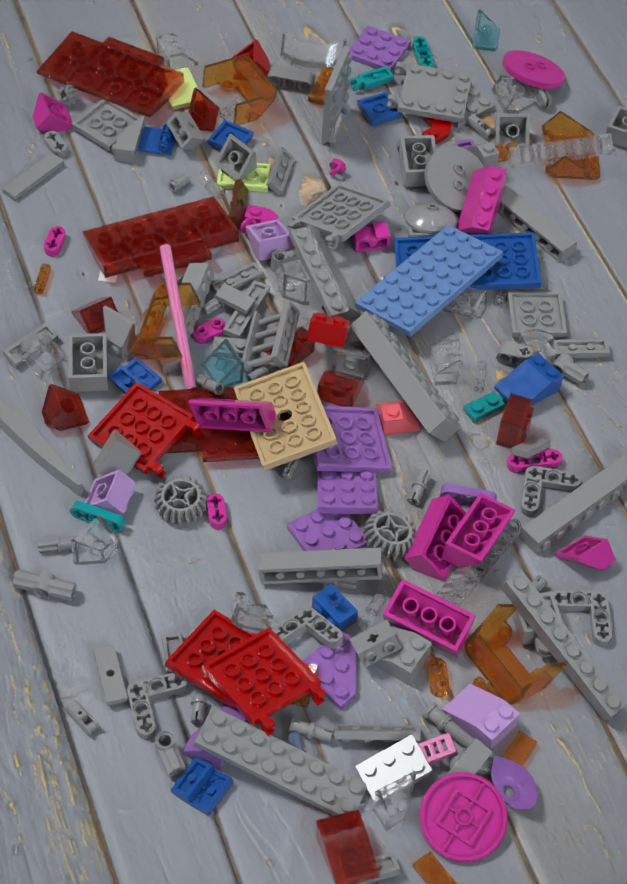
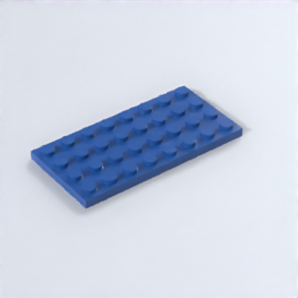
M534 232L470 235L503 251V258L464 291L541 288L542 281ZM434 236L394 238L396 268Z

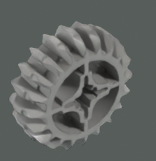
M174 476L172 481L166 479L165 484H160L159 489L156 490L154 502L156 511H158L160 517L163 516L165 521L170 520L171 524L178 522L179 525L182 522H186L188 525L190 520L196 522L197 517L201 518L206 510L208 498L206 490H204L202 484H198L197 479L191 481L190 476L187 479H184L183 476L180 479H176Z
M386 509L383 512L378 510L376 514H372L366 521L363 530L367 547L381 548L382 554L386 556V559L392 556L394 560L397 557L402 558L406 555L407 551L412 547L411 544L415 542L414 538L417 536L416 528L413 527V522H408V517H402L401 513L395 514L394 510L389 513Z

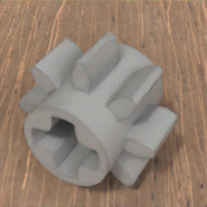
M72 85L61 86L58 92L59 102H63V105L66 106L75 104L78 99L77 89H74Z

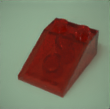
M359 810L316 820L317 840L334 884H357L380 877L366 827Z

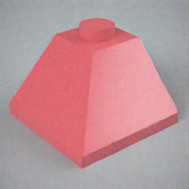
M405 400L376 403L384 435L420 431L418 418Z

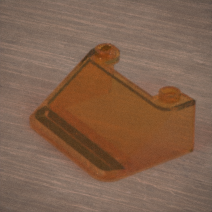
M559 111L542 125V136L546 141H552L554 164H548L545 167V172L548 176L597 180L600 178L597 139L591 130L562 111Z

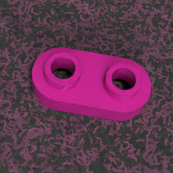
M214 318L196 326L192 333L193 340L198 344H205L214 340V337L223 336L226 322L223 319Z

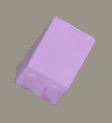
M469 684L442 709L446 715H451L452 721L474 739L477 738L490 750L517 726L520 713L505 700L472 684Z

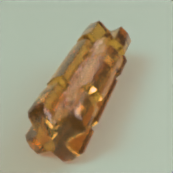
M44 263L41 265L36 280L37 283L34 285V292L36 294H43L44 287L51 272L49 264Z
M478 676L474 679L472 685L505 700L507 703L509 702L503 695L500 696L501 693L489 683H485L482 677Z

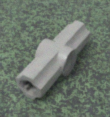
M18 569L15 571L12 582L13 587L32 591L36 596L44 599L52 596L71 601L75 597L77 588L76 583L57 579L55 575L45 571L37 574Z

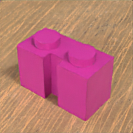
M386 221L374 222L371 226L365 225L351 236L355 253L390 247L391 235Z

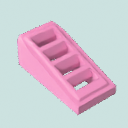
M450 733L418 744L430 766L458 753ZM443 742H446V745L448 747V750L446 751L443 748ZM435 746L438 747L440 753H436ZM427 750H429L431 753L430 757H428Z

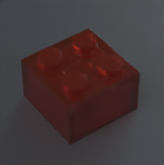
M510 394L500 421L496 445L511 449L525 441L527 430L529 431L534 408L531 407L532 399Z

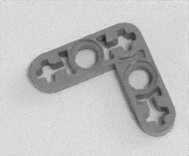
M539 466L528 467L524 477L520 511L525 516H534L539 507L541 487L573 492L580 487L581 477L576 473ZM554 476L558 479V481L552 482L548 479V477ZM533 488L537 493L530 494L527 492V489ZM528 501H532L531 509L528 508Z
M576 590L553 591L555 599L559 598L561 603H557L559 611L589 612L593 642L600 647L609 645L612 638L609 600L605 593L601 591ZM577 597L581 598L584 601V603L580 605L576 604L573 601V599ZM596 599H599V601L602 602L599 609H597L598 602L596 601ZM601 615L606 621L598 622L595 616ZM601 629H603V636L605 637V639H602L599 635Z
M309 607L301 609L272 629L286 645L306 631L330 649H337L344 643L342 631L315 609ZM291 626L297 627L294 631L287 630ZM318 626L326 627L323 630H316Z
M174 672L134 681L128 685L127 696L138 737L143 740H149L156 733V725L149 700L184 692L187 689V680ZM175 680H179L181 685L177 686ZM154 684H161L163 689L161 691H154L151 687ZM135 689H138L140 693V700L136 699ZM140 706L147 708L145 714H137L135 710ZM145 720L149 728L148 732H145L143 729V721Z

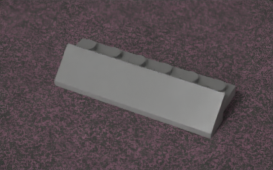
M307 223L306 227L290 230L288 235L295 247V257L320 308H325L330 317H343L345 320L360 317L361 313L359 309L355 308V301L320 231Z

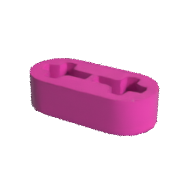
M56 226L49 231L44 242L46 255L57 256L60 253L66 240V233L63 227Z
M214 493L208 496L207 513L210 526L218 530L226 526L227 514L223 496ZM214 501L217 502L218 508H214ZM215 515H219V522L216 521Z

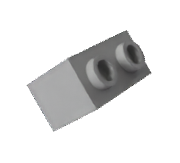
M176 111L166 122L181 149L195 150L205 140L190 113Z
M387 619L350 639L365 668L402 648Z

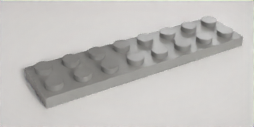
M212 706L193 744L350 824L367 789L366 782L272 735L267 736L264 731Z

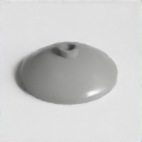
M427 202L414 205L405 213V222L410 228L418 232L438 234L447 225L455 228L457 217L449 208L438 203Z

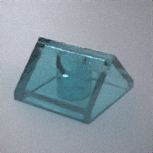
M481 9L477 12L472 49L495 52L498 47L500 29Z
M225 339L201 366L209 377L214 378L216 382L223 384L224 388L243 383L244 362L229 340Z

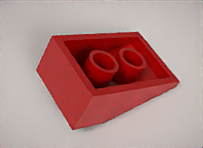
M313 313L309 323L307 341L344 348L351 331L350 325L352 322L345 320L343 317H330L324 313Z

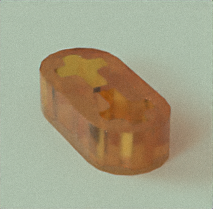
M432 658L427 668L429 689L432 695L444 697L449 689L447 664L441 658ZM435 665L440 669L439 674H436ZM437 681H440L442 689H438V686H436Z

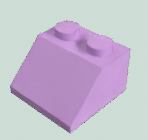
M279 219L246 226L252 251L259 261H266L272 258L274 250H292V241L288 235L289 231Z
M120 469L95 478L85 503L123 515L127 510L129 499L134 493L133 490L136 482Z

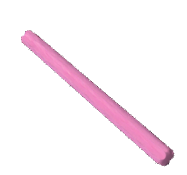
M164 244L160 246L183 378L185 388L191 390L196 388L171 246Z

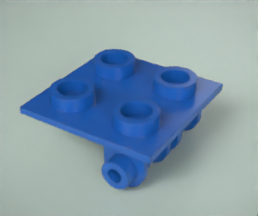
M167 123L164 124L163 129L144 126L138 151L171 155L176 138Z

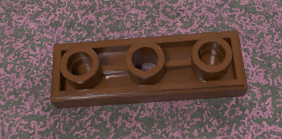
M241 179L235 180L234 188L232 189L233 197L230 202L231 210L228 214L229 221L237 229H240L244 221L249 192Z

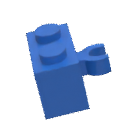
M332 584L312 597V608L338 629L344 631L357 622L358 610Z

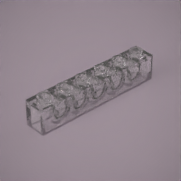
M611 133L511 147L508 152L510 167L514 169L611 155L613 143Z

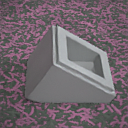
M177 355L158 358L163 374L181 370V361Z

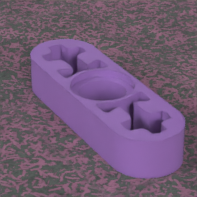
M444 484L440 492V497L451 495L458 504L472 506L480 493L497 500V495L492 491L453 484Z

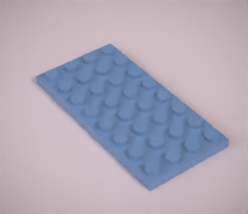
M447 225L355 302V308L363 312L367 311L372 315L375 313L380 319L383 318L389 326L411 337L503 258V251Z

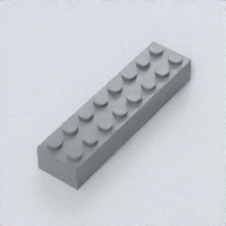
M365 311L350 325L429 434L445 442L461 428V425L458 423V416L454 412L449 411V404L443 398L440 399L437 395L439 393L437 388L428 383V376L423 371H419L417 368L419 364L407 355L409 351L404 345L398 343V336L393 331L390 332L388 329L390 326L383 318L380 319L375 313L372 315Z

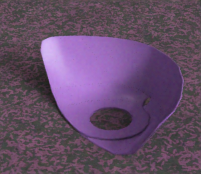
M502 757L494 758L491 777L494 786L502 798L517 810L533 808L537 801V787L528 770L512 760ZM503 786H510L514 791V796H507L503 792Z

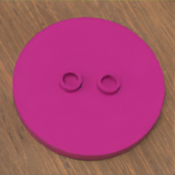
M509 51L502 60L504 69L512 77L536 88L556 89L561 87L565 80V74L557 64L532 52Z
M458 772L438 779L427 790L420 804L419 824L426 842L436 853L451 861L468 863L485 858L499 846L507 829V808L501 794L493 784L476 774Z

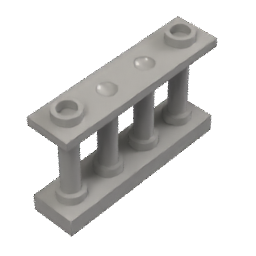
M290 300L284 302L281 313L263 318L258 311H254L240 366L246 374L255 371L257 366L271 362L276 363L280 369L287 368L300 311ZM279 321L278 327L265 330L266 325ZM276 335L274 341L262 344L264 338ZM273 349L271 355L258 358L260 352Z

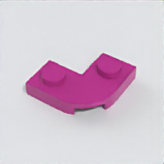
M250 204L244 216V220L251 217L257 223L278 219L277 214L271 209Z

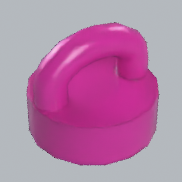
M334 158L329 164L331 168L329 174L331 176L336 173L342 175L347 170L346 165L340 159Z
M251 217L246 218L240 226L241 231L247 237L246 226L258 224Z

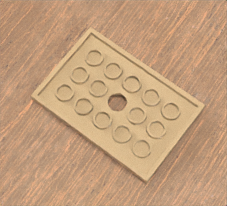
M305 362L233 387L238 400L273 403L276 417L271 432L250 431L264 471L338 444ZM283 412H288V414L292 415L286 421L279 420L280 414Z

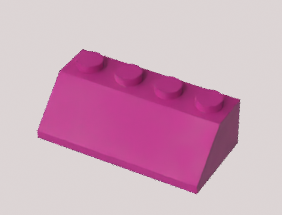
M487 166L473 171L458 222V230L468 235L492 233L507 181L506 169Z
M197 398L191 399L188 402L195 421L201 425L200 428L271 432L276 417L273 403L267 401Z
M480 493L445 543L442 559L458 567L481 564L516 510Z
M451 495L432 499L416 532L415 542L411 544L412 547L407 551L404 558L417 572L441 581L446 580L453 565L442 559L445 543L466 514Z
M404 579L401 580L383 613L384 621L387 619L388 623L400 629L420 635L432 642L433 646L455 657H458L476 617V615Z

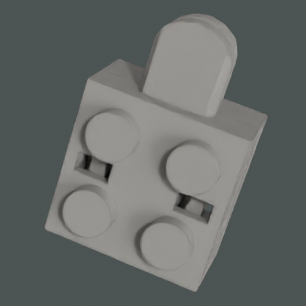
M553 592L540 593L563 622ZM512 603L510 612L521 645L534 643L539 656H552L551 652Z

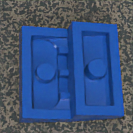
M137 356L125 367L121 364L108 375V378L125 393L136 382L150 390L163 382L162 378Z
M195 757L170 790L182 801L209 816L234 782L232 777L216 771L212 764Z

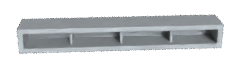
M627 453L523 526L519 539L535 554L541 550L544 551L553 541L560 540L568 530H574L582 520L589 519L593 512L603 509L607 502L611 499L615 500L622 491H627Z
M520 571L506 581L501 588L603 721L606 722L627 705L524 572Z

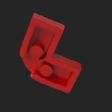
M424 117V122L431 128L423 131L422 135H434L435 144L449 137L451 131L450 121Z

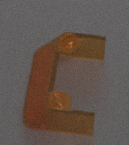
M240 55L204 66L203 88L219 85L225 91L236 89L246 100L235 105L233 123L236 125L258 120L277 97V88L249 56Z
M191 282L177 283L181 305H200L201 301ZM166 283L160 284L155 289L143 313L131 347V353L138 360L182 359L183 355L172 336L157 337L167 306H170Z
M498 604L466 640L464 649L501 699L510 705H514L546 688L563 670L566 664L564 662L546 663L542 668H536L529 674L506 645L512 637V629L507 623V619L515 612L516 607L513 604Z

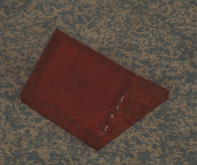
M195 87L188 113H190L199 130L212 132L215 129L219 107Z
M109 296L99 298L71 312L87 334H95L105 330L103 307L106 305L114 311H118L112 297Z

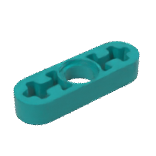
M422 36L414 37L412 49L417 64L434 68V60L426 38Z
M75 501L70 509L71 515L75 518L114 532H121L126 524L123 516L82 501Z

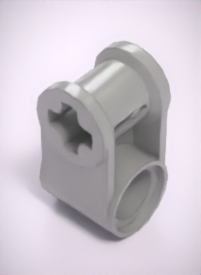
M505 340L501 344L496 359L501 364L518 367L522 361L524 362L533 356V349L526 345Z

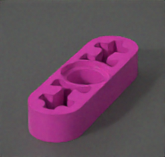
M555 449L543 450L527 459L511 454L508 457L507 468L513 473L526 472L530 466L555 469L561 464L562 454ZM536 458L539 460V463L533 464L529 460Z

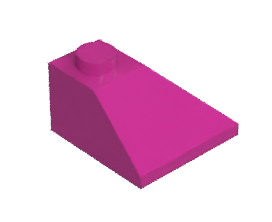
M40 92L32 116L35 127L39 131L60 132L72 129L73 122L66 105Z
M583 536L555 553L557 558L598 570H605L610 566L609 564L616 561L608 539Z

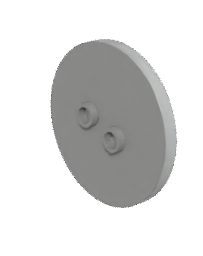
M458 146L442 147L433 153L426 163L424 172L426 186L436 202L449 208L451 211L462 212L473 171L484 168V166L467 149Z

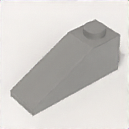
M140 116L117 137L116 144L113 143L112 154L115 156V161L135 164L145 126V116Z

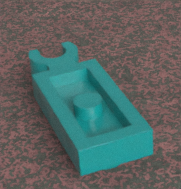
M385 66L359 74L358 78L349 79L350 86L353 85V91H358L361 87L366 90L394 81V75Z
M493 391L464 405L463 411L475 423L504 409L505 404H509V402Z

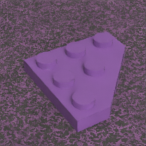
M342 629L340 630L343 634L344 643L341 647L330 649L322 644L303 660L321 680L320 687L326 692L325 696L339 710L344 708L356 696V650L350 640L351 637Z

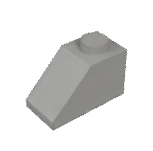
M492 142L467 147V150L473 153L484 167H497L499 151Z

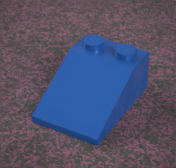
M538 353L522 362L501 380L494 389L518 412H521L557 393L564 376Z

